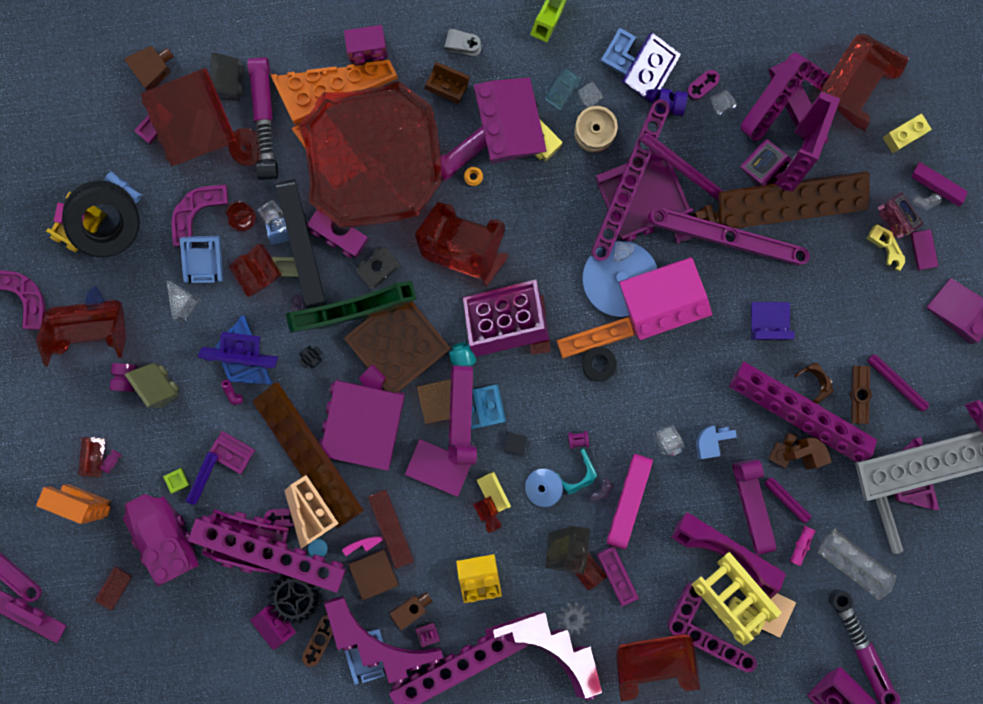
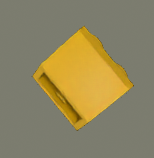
M495 554L456 561L464 603L494 599L502 596Z

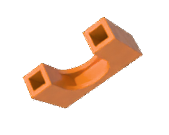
M64 484L61 490L51 486L43 487L36 506L83 524L107 517L111 510V506H109L111 501L73 485Z

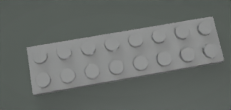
M979 430L856 462L855 465L864 501L983 471V433Z

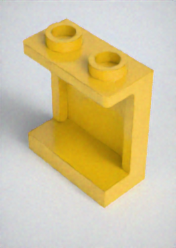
M95 206L89 207L85 212L83 221L85 229L96 233L107 213ZM55 222L51 229L47 228L46 232L51 234L49 238L58 243L61 241L67 243L66 248L75 253L78 251L71 244V241L68 240L63 225Z

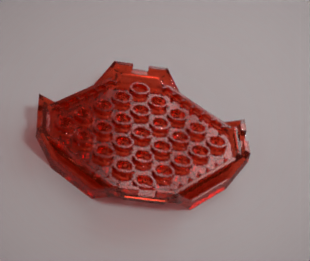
M400 81L383 87L351 92H323L316 101L313 110L305 116L299 125L306 147L310 179L308 202L340 227L368 226L417 217L442 184V161L433 108Z

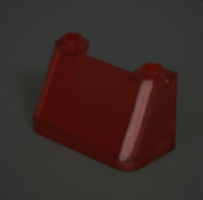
M437 202L416 231L415 237L420 253L426 260L484 279L490 272L503 239L505 225L500 220L492 219L487 223L486 227L458 218L453 206Z
M680 634L620 645L617 649L616 658L621 702L635 699L639 694L638 684L677 678L680 687L686 691L700 689L699 664L693 639L689 635Z

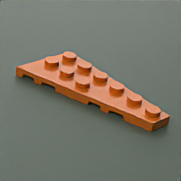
M390 60L367 62L365 65L358 66L351 64L342 68L335 66L311 69L302 73L287 72L286 75L271 74V78L294 124L398 79Z

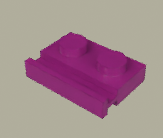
M221 431L209 452L218 455L217 461L242 474L256 450L225 431Z

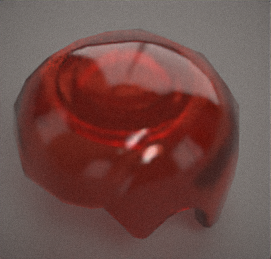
M235 201L226 210L229 220L228 224L231 228L238 232H245L253 228L256 221V213L246 202Z

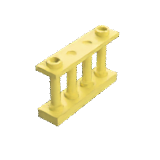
M729 552L717 562L720 568L706 580L702 577L698 578L691 585L694 587L695 592L707 602L734 634L735 639L745 646L754 639L750 633L762 621L767 620L769 623L782 612ZM724 574H727L733 583L718 596L711 586ZM740 589L746 596V599L730 611L724 604V601L736 590ZM753 604L759 611V614L744 627L737 617Z

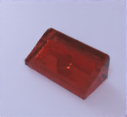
M82 437L78 475L101 477L102 470L100 466L103 462L105 439Z
M584 546L565 559V562L587 590L595 588L607 577Z

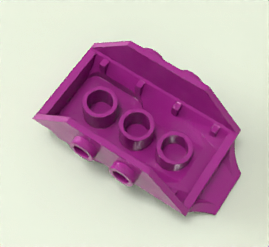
M143 494L125 504V515L122 519L132 537V545L136 550H139L141 554L140 561L144 567H147L157 587L199 566L195 547L192 542L188 541L190 532H187L184 527V518L178 515L164 496L155 498Z
M216 509L208 516L213 518L215 523L221 524V522L233 525L232 529L238 531L240 528L246 529L251 532L250 535L258 537V535H263L270 538L269 541L276 544L277 541L287 544L289 528L267 523L265 518L254 516V519L247 518V514L235 511V514ZM211 528L209 536L212 539H216L217 531ZM229 535L227 542L230 545H235L236 538L233 535ZM247 541L246 549L253 552L254 544L251 541ZM203 547L202 555L222 562L221 566L233 568V566L241 567L240 570L247 573H252V570L278 573ZM265 548L264 555L267 558H272L273 551L270 548Z

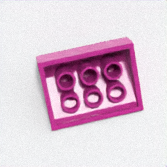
M692 257L619 282L635 336L639 340L712 315L708 297Z

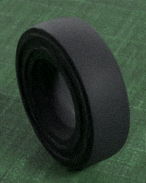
M604 347L592 348L583 357V371L593 381H605L612 377L616 371V358L610 350ZM596 357H602L607 362L606 369L602 372H597L592 367V361Z

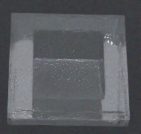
M728 90L710 98L718 115L737 105Z

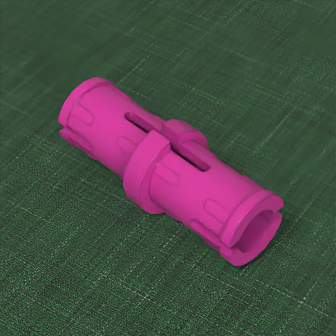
M804 526L799 540L795 542L796 547L789 560L790 562L799 566L802 565L807 550L809 551L811 548L809 546L816 530Z

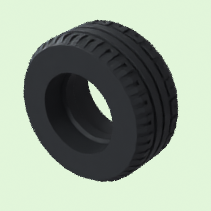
M101 180L84 183V185L75 188L64 203L62 221L66 236L76 249L84 254L86 253V255L98 258L118 255V253H122V251H125L126 248L132 245L139 232L140 217L137 206L131 195L118 184L116 185V183ZM108 204L118 210L120 221L112 231L105 234H95L85 229L82 223L84 212L93 205Z

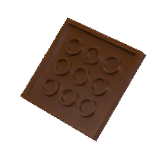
M413 302L392 311L371 315L344 337V340L367 368L374 365L385 376L384 389L395 393L400 392L451 350L449 345Z

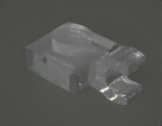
M274 200L257 209L267 225L273 223L280 233L286 229L280 218L283 216V212Z

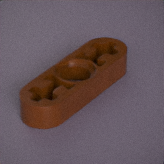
M328 614L321 618L303 653L302 661L308 667H314L318 664L333 635L331 625L327 632L319 630L320 627L322 629L325 628L326 622L324 619H329ZM319 634L326 638V642L323 645H318L315 642V637ZM314 648L321 649V652L317 650L314 655L316 660L309 662L307 654L310 655Z

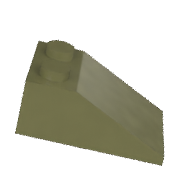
M152 363L125 374L147 407L162 408L180 396L178 385L174 380L170 381L167 376L169 373L162 364Z

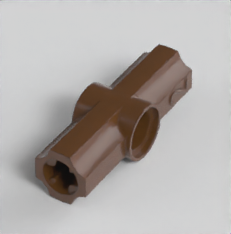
M852 366V390L849 394L851 399V424H869V401L872 397L870 390V366ZM859 390L863 391L864 398L862 400L858 399L857 392Z

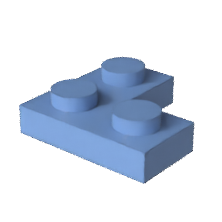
M619 28L600 62L625 76L635 59L627 53L636 37Z

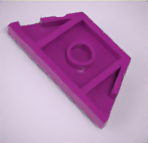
M917 437L913 439L902 450L923 445L922 438ZM933 484L895 494L896 501L931 510H939Z

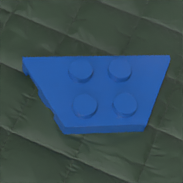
M242 315L237 323L227 331L230 333L253 335L245 315ZM220 340L215 345L217 349H220ZM221 361L230 382L272 384L266 368L257 365L244 366L241 363L227 364Z

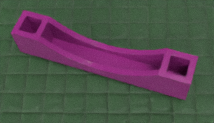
M688 512L678 521L671 536L672 539L687 548L708 549L722 556L730 552L770 599L780 591L786 573L768 563L760 556L755 555L744 546L739 545L728 536L723 535Z

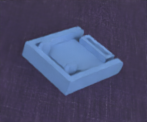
M220 236L181 237L183 282L188 283L189 275H191L192 283H211L216 281L215 274L218 275V282H223ZM192 242H209V247L192 248Z
M380 628L367 631L381 642H384ZM353 645L354 648L345 651L355 685L359 684V675L361 676L362 683L385 676L383 661H380L379 665L374 667H363L358 647Z

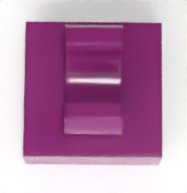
M434 622L415 629L421 647L440 641Z

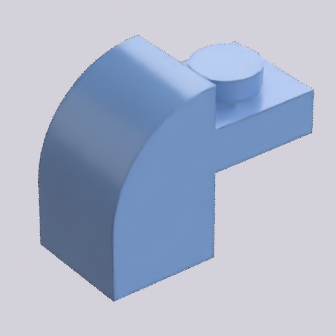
M715 425L704 428L696 440L698 459L720 456L718 441L737 438L736 430L724 427L718 428V432H716Z

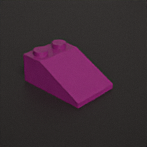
M950 278L926 308L969 344L978 343L983 338V298Z

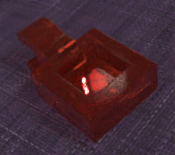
M491 496L473 504L481 521L486 520L485 526L488 533H492L502 527L496 517L499 512Z

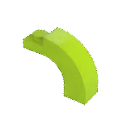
M545 0L540 13L535 19L530 35L548 42L567 0Z

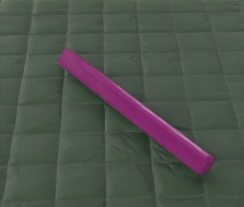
M650 133L643 135L641 138L643 144L719 201V192L723 191L721 188Z

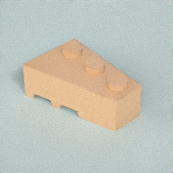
M307 475L284 490L301 549L339 524Z

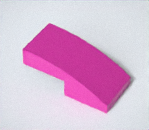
M382 536L367 537L348 545L342 551L347 556L360 546H363L367 552L384 538Z

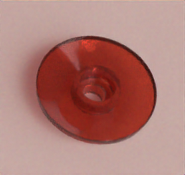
M240 128L235 130L229 137V153L241 165L251 166L259 161L260 153L258 151L260 149L258 146L260 144L257 142L259 140L258 134L254 130Z

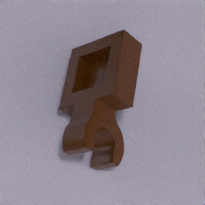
M787 433L782 444L775 443L768 459L786 468L790 460L785 461L783 454L790 451L789 448L797 437Z

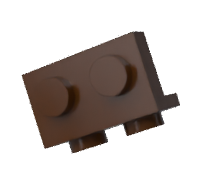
M435 62L433 71L424 89L459 104L467 90L470 76Z

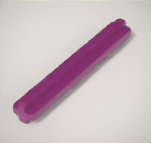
M872 354L868 358L867 362L920 411H925L929 407V403L876 354Z

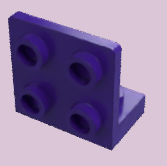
M789 302L751 303V340L789 341L795 339L794 331H790Z

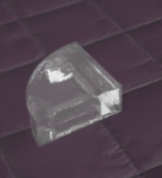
M616 242L613 262L623 261L632 255L635 245Z

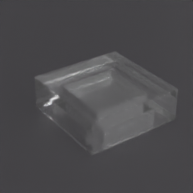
M594 82L577 91L586 108L603 99Z

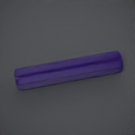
M213 452L207 453L188 494L187 503L195 505L198 502L218 458L217 454Z

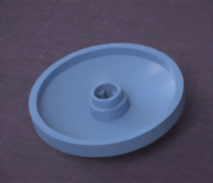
M615 241L611 253L606 260L595 261L592 256L587 260L582 276L585 295L590 303L600 312L613 317H628L629 314L619 282L657 269V265L652 256L641 246L632 242ZM599 247L596 250V255L603 258L605 250Z

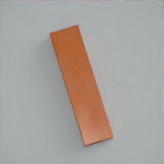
M627 317L556 340L563 359L595 347L634 336L635 333L630 318Z

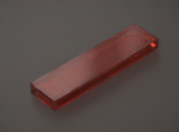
M387 490L368 496L395 568L397 569L414 562Z

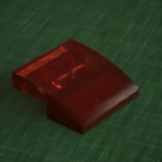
M257 244L246 255L239 256L229 265L247 297L258 293L281 276L280 271L263 244Z

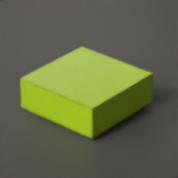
M182 468L163 476L171 494L190 485Z

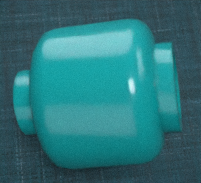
M461 342L451 347L452 350L449 352L452 366H472L476 363V356L466 342Z

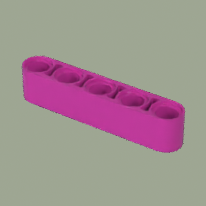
M633 454L608 534L607 544L626 549L653 459Z

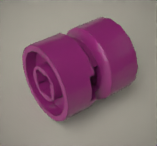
M112 363L111 374L114 378L110 381L109 390L135 392L125 374L137 369V365Z

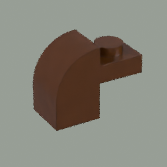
M816 438L797 440V445L790 447V451L783 454L785 461L802 457L806 470L832 463L827 447Z

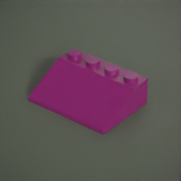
M530 77L494 80L474 85V93L490 164L547 152Z
M537 280L463 297L469 346L476 357L549 340L548 327Z

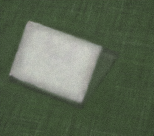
M166 281L173 320L181 323L186 322L201 299L172 281Z

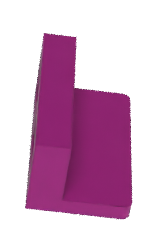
M268 605L250 621L271 649L275 650L292 637L296 631L288 621L286 623L283 622V615L279 619L276 618L279 614L278 611L275 613L271 612L272 609L276 608L275 605Z

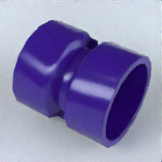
M661 88L658 100H665L669 104V112L672 115L683 117L688 92L676 91L673 93L671 89ZM657 105L656 112L663 113V107Z

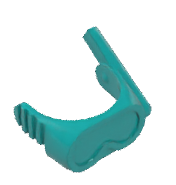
M584 448L580 449V452L587 467L586 477L577 484H567L562 481L563 488L567 494H573L581 488L591 485L594 479L597 478V473Z

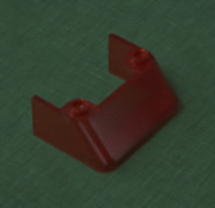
M118 300L53 307L47 310L35 341L44 367L49 366L52 354L60 355L65 353L70 344L106 340L107 345L115 348L118 358H121L126 343L122 304Z

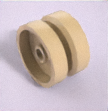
M588 107L577 118L574 129L576 142L582 149L588 152L597 153L606 150L613 143L618 129L617 119L605 107Z

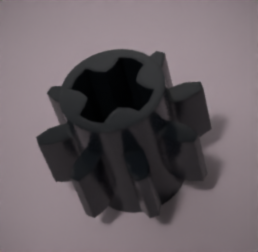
M309 345L299 354L302 358L299 362L304 368L309 366L313 369L322 361L320 356L323 353L318 347L312 348Z

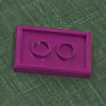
M419 439L405 475L458 497L471 465L454 464L449 460L447 450Z

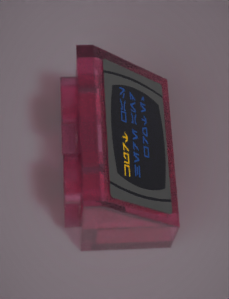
M902 192L878 207L881 218L888 222L890 231L898 239L914 232L924 224Z

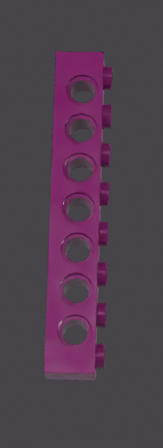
M745 361L734 373L729 385L733 390L819 439L855 462L868 460L872 457L877 439Z
M203 515L202 518L195 519L188 539L189 542L336 593L341 587L347 569L343 567V563L332 560V563L324 561L325 557L317 554L313 556L307 555L305 550L287 548L288 544L277 541L276 544L269 541L270 538L266 536L250 535L251 532L246 529L240 528L239 531L232 529L233 525L221 522V524L213 522L214 519ZM211 528L217 531L216 539H212L209 536ZM229 535H233L236 538L235 545H230L227 542ZM247 541H251L254 544L253 552L246 549ZM265 548L272 549V558H267L264 555ZM284 554L291 556V564L287 565L283 562L282 557ZM302 561L310 563L309 571H304L301 568ZM321 567L329 570L328 577H322L319 574Z
M485 635L477 640V644L473 646L468 644L461 648V652L457 655L449 654L443 658L444 661L442 663L429 665L426 667L427 671L421 674L416 672L409 676L410 680L392 685L389 695L394 704H421L530 644L508 642L506 638L495 640ZM494 641H501L503 647L495 650L492 647V643ZM483 650L486 656L483 659H478L475 656V652ZM465 659L469 665L466 668H461L458 666V661ZM447 668L451 671V675L443 677L440 671ZM425 678H432L434 684L426 686L423 680ZM414 687L417 693L413 696L408 695L406 689Z

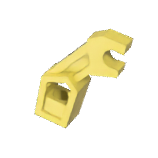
M876 224L872 227L866 239L880 248L885 247L888 252L886 265L889 266L892 264V261H896L897 267L895 270L900 271L905 264V256L902 254L893 236V232ZM882 234L886 237L885 242L879 240Z

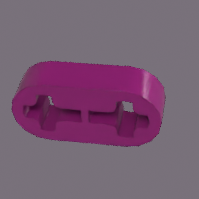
M708 70L688 87V97L694 101L701 99L718 84L719 74L714 70ZM707 75H708L709 77H712V76L714 77V80H713L714 83H712V82H709L708 84H705V83H704V82L707 80V78H708ZM699 86H701L702 88L699 91V95L697 93L693 95V87L697 89Z
M289 508L272 509L264 515L265 522L278 526H294L291 519H285V516L291 515ZM273 512L275 516H281V519L275 520V523H272L268 516H271Z

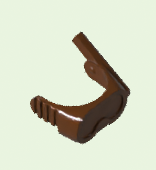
M817 363L810 364L794 375L796 378L803 372H810L818 378L821 386L820 393L812 401L816 404L834 392L832 380Z

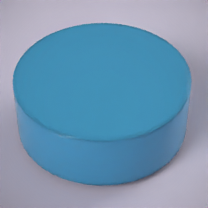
M315 539L309 544L308 552L311 556L317 554L324 557L328 552V545L323 539Z

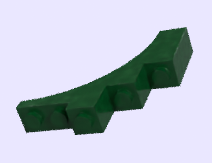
M412 281L400 282L348 300L289 312L286 314L290 333L318 328L324 329L338 326L347 321L363 319L375 313L392 311L417 299Z

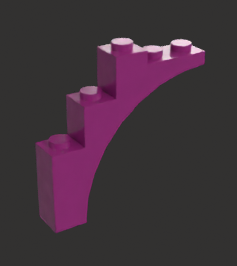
M344 595L325 601L337 649L346 651L354 648L353 645L357 644L363 667H374L379 665L380 661H383L389 683L399 684L405 681L404 678H408L407 669H410V671L417 670L423 664L433 665L440 662V659L443 658L440 647L426 650H408L381 642L369 634L356 621L348 608Z

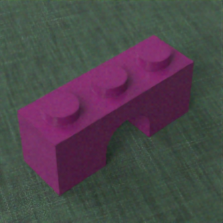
M319 206L307 224L310 228L309 232L317 238L320 235L326 238L325 243L333 248L336 246L343 249L341 253L350 259L352 256L358 258L369 238L353 227L345 235H335L333 226L337 221L336 216Z

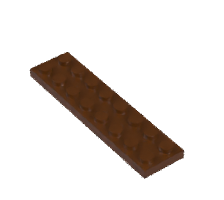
M864 171L802 180L793 192L785 191L775 184L720 191L719 224L732 228H743L869 210L870 173Z
M278 382L272 384L252 402L299 473L302 477L307 475L339 523L336 525V528H340L364 511L280 384Z

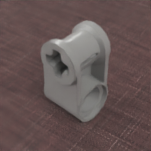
M449 29L444 49L452 53L475 57L481 52V41L474 34Z

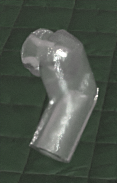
M936 192L926 199L915 195L912 204L924 209H931L938 206L942 198Z

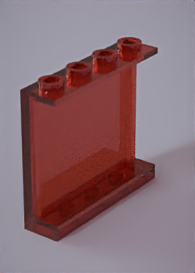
M206 68L140 94L142 103L150 116V122L157 132L158 140L163 146L166 159L170 162L171 167L237 142Z

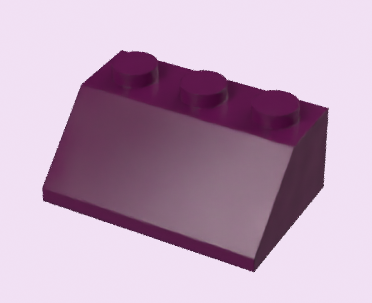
M841 667L826 674L807 695L815 704H877Z

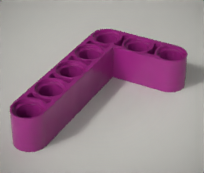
M792 53L740 126L741 131L753 141H759L766 134L804 79L821 91H826L833 84V77L799 53Z
M453 365L451 369L448 458L454 464L475 465L477 461V449L470 444L473 387L472 366Z
M757 459L733 463L732 469L755 553L758 556L776 551L775 539L758 478L764 477L762 464Z
M693 582L687 583L667 622L669 631L676 637L744 672L754 671L757 661L750 653L691 623L703 598L698 594L691 596L690 589L693 587L691 585ZM684 604L690 605L688 613L681 612V607ZM678 621L681 622L680 630L674 631L672 629L673 624ZM695 630L698 631V638L695 640L690 639V633ZM712 639L716 640V646L709 649L707 643ZM729 648L733 649V655L728 658L725 657V651ZM749 657L751 660L750 664L743 666V659Z

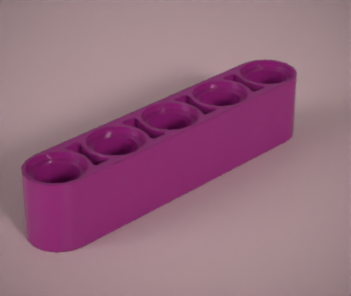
M784 62L769 68L771 79L775 77ZM802 85L799 86L785 106L796 127L812 106ZM828 136L826 137L824 144L828 143Z

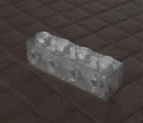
M832 530L823 538L817 552L879 601L892 592L897 577L895 574L838 530Z

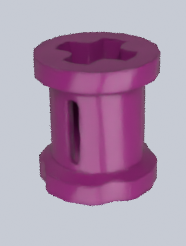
M588 431L577 434L569 432V448L573 449L580 446L588 448Z

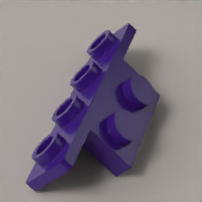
M222 332L220 334V349L202 347L198 353V358H203L206 361L218 360L227 364L241 363L244 366L257 365L266 369L274 368L278 362V356L260 354L261 336Z

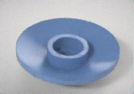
M545 468L538 469L528 476L525 491L533 504L540 507H549L557 503L561 498L563 484L560 477L554 471ZM540 485L545 487L544 492L539 490Z

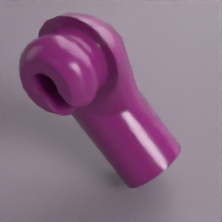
M224 380L221 386L229 402L235 406L242 404V395H236L231 382Z

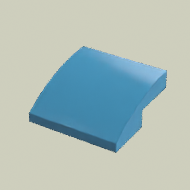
M498 384L472 390L471 429L506 422Z

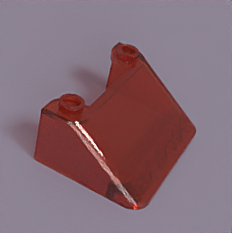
M859 34L853 39L822 88V92L839 98L837 110L853 125L865 132L871 119L861 109L882 76L884 75L888 79L899 78L910 58L866 34Z

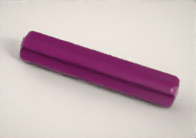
M770 477L765 481V486L803 523L810 520L811 515L774 478Z

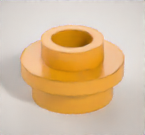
M470 167L464 173V180L470 186H477L483 180V173L477 167ZM476 174L477 178L475 180L470 179V175Z

